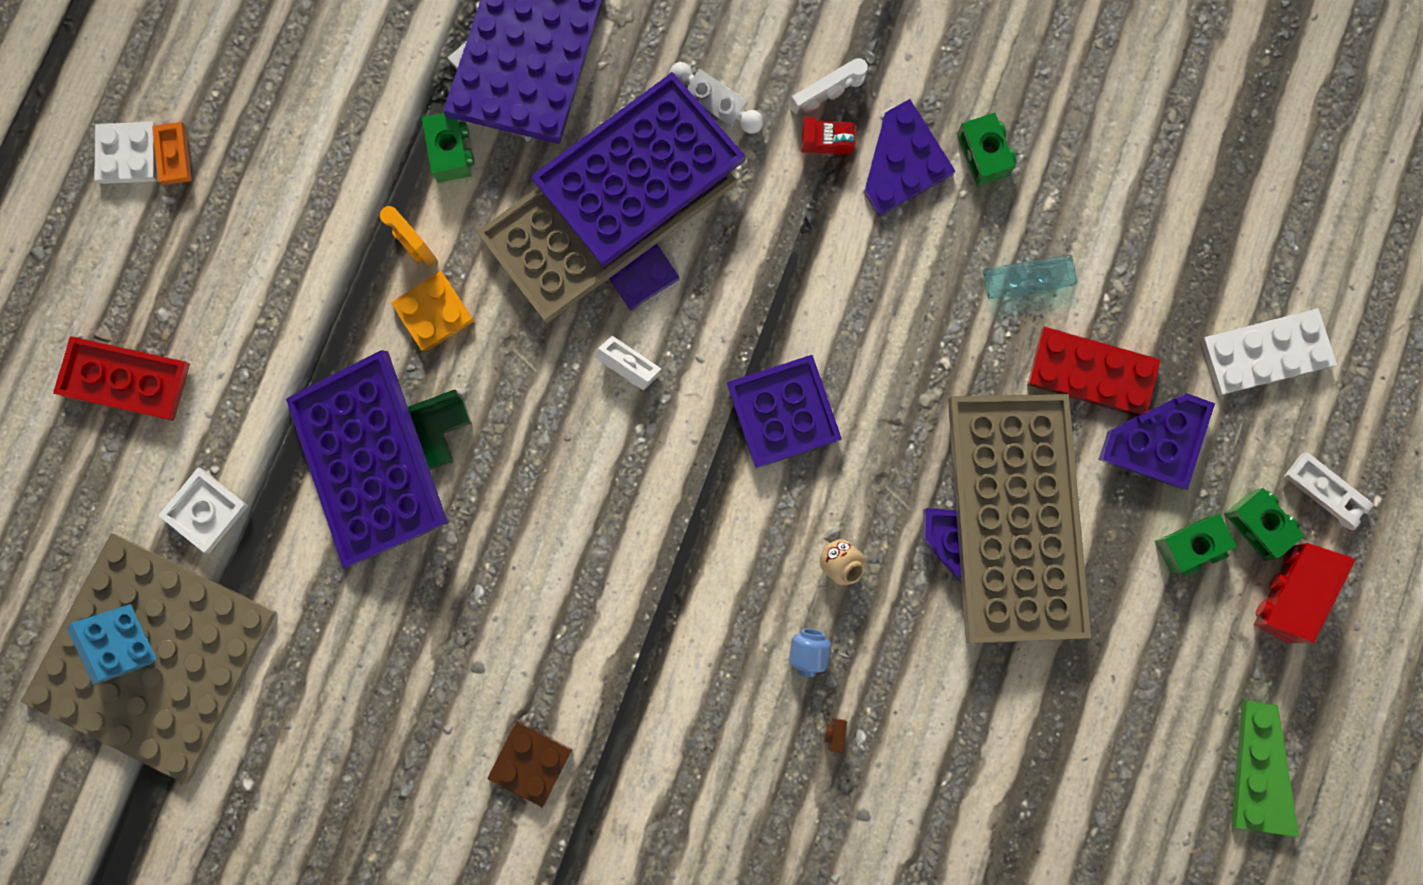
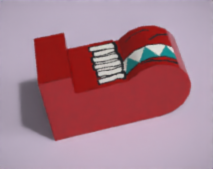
M804 117L801 153H852L856 150L857 126L850 122L833 123L830 121H816V117Z

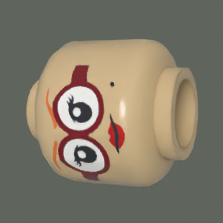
M845 539L836 540L824 548L820 557V567L836 584H854L864 574L866 566L865 557L851 542Z

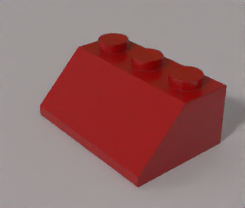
M1310 543L1294 545L1283 557L1285 564L1281 572L1272 578L1269 585L1271 591L1267 599L1263 600L1257 607L1255 612L1257 618L1253 625L1285 643H1314L1356 559Z

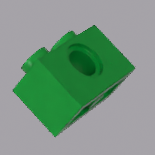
M444 113L422 117L431 173L437 183L471 177L470 166L475 165L472 149L466 146L465 139L470 138L467 122L445 117ZM448 143H456L452 150H444Z
M996 113L961 124L957 137L976 187L1009 177L1016 167V154L1013 148L1008 147L1005 139L1006 128L1002 121H998ZM982 146H991L995 153L986 152Z
M1261 488L1250 491L1224 514L1264 561L1276 560L1305 535L1300 531V525L1296 519L1286 514L1280 508L1277 497L1270 491ZM1263 516H1266L1270 521L1269 530L1265 529L1262 524Z
M1220 513L1207 516L1155 540L1170 573H1183L1184 577L1202 570L1200 564L1208 560L1213 564L1228 558L1229 554L1227 551L1237 547ZM1194 539L1198 540L1202 547L1199 555L1192 548Z

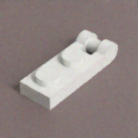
M861 58L854 59L793 95L790 109L794 115L798 117L803 113L806 115L810 114L826 99L833 100L839 97L846 87L850 85L853 87L861 86L867 71L866 61Z
M1308 452L1301 453L1284 475L1287 480L1325 508L1344 527L1350 530H1356L1361 523L1360 517L1363 514H1367L1373 507L1371 501ZM1348 501L1352 505V508L1350 510H1347L1344 507Z

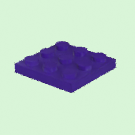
M813 355L727 382V387L755 469L842 440Z

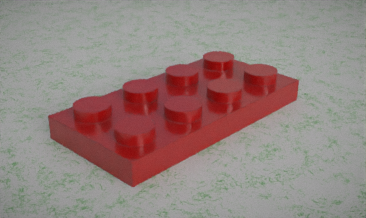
M1044 326L1041 329L1027 385L1056 394H1069V397L1139 416L1149 409L1161 359Z
M70 336L53 394L174 421L190 364L186 361Z

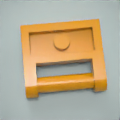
M386 206L380 211L381 221L386 226L392 228L394 237L417 263L423 260L430 267L437 261V258L426 243L394 207Z

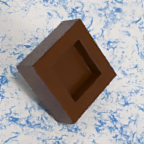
M832 717L831 724H826L824 743H829L828 749L832 752L843 753L847 728V721L845 719Z

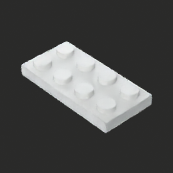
M1318 308L1207 336L1200 340L1218 396L1337 365Z

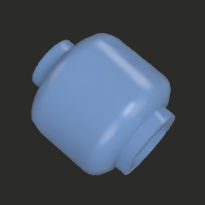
M802 629L801 633L793 636L789 663L798 669L797 673L799 675L815 677L816 673L827 669L832 644L825 637L826 634L815 629Z

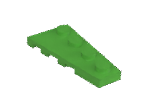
M1242 700L1231 826L1240 829L1299 837L1279 707L1273 704Z

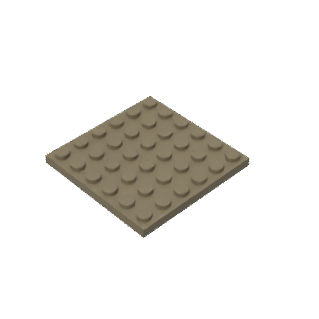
M111 533L21 702L184 784L188 783L277 612L120 535ZM131 604L157 660L150 665L93 685L66 628L73 622Z

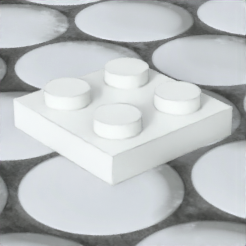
M154 121L95 124L94 180L99 184L158 181L152 126L157 124Z
M197 468L158 516L202 552L209 554L246 510L248 505L205 470Z

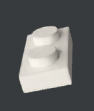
M611 336L602 344L594 356L604 363L606 367L613 369L643 391L657 378L661 368L614 336Z

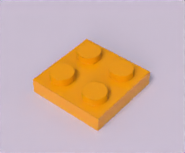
M439 271L391 302L423 353H426L475 322L442 271Z

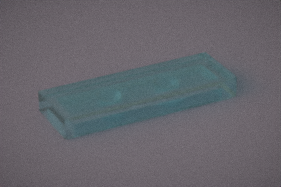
M1072 254L990 267L983 270L988 300L1075 286L1078 283Z

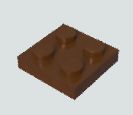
M516 721L487 779L543 808L573 749L520 721Z

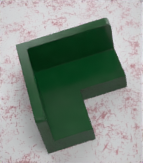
M456 389L408 406L430 470L454 462L444 433L472 423L463 396Z

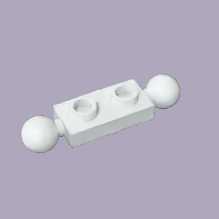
M677 62L670 68L669 74L673 72L684 85L688 86L687 89L697 101L722 121L733 127L737 120H739L741 128L749 134H754L761 130L763 126L762 115L756 110H744L749 101L701 69H698L694 76L690 66L684 62Z

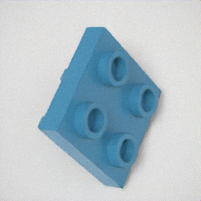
M131 604L73 622L66 628L93 685L150 665L157 660Z

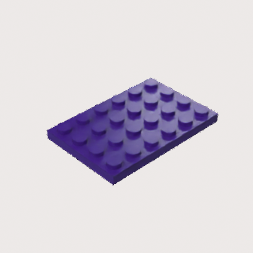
M480 0L443 110L445 117L560 144L604 0Z
M671 72L533 174L531 178L604 268L744 163L746 157L677 76Z
M380 350L286 398L343 568L357 565L448 524L388 351Z

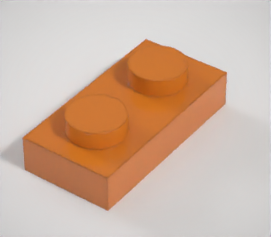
M182 122L152 126L158 182L164 186L192 181L186 126Z

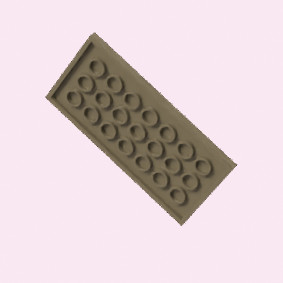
M730 172L604 268L539 188L533 190L476 232L547 324L735 187L737 180Z
M1069 394L951 396L948 398L966 644L1090 639L1091 631Z

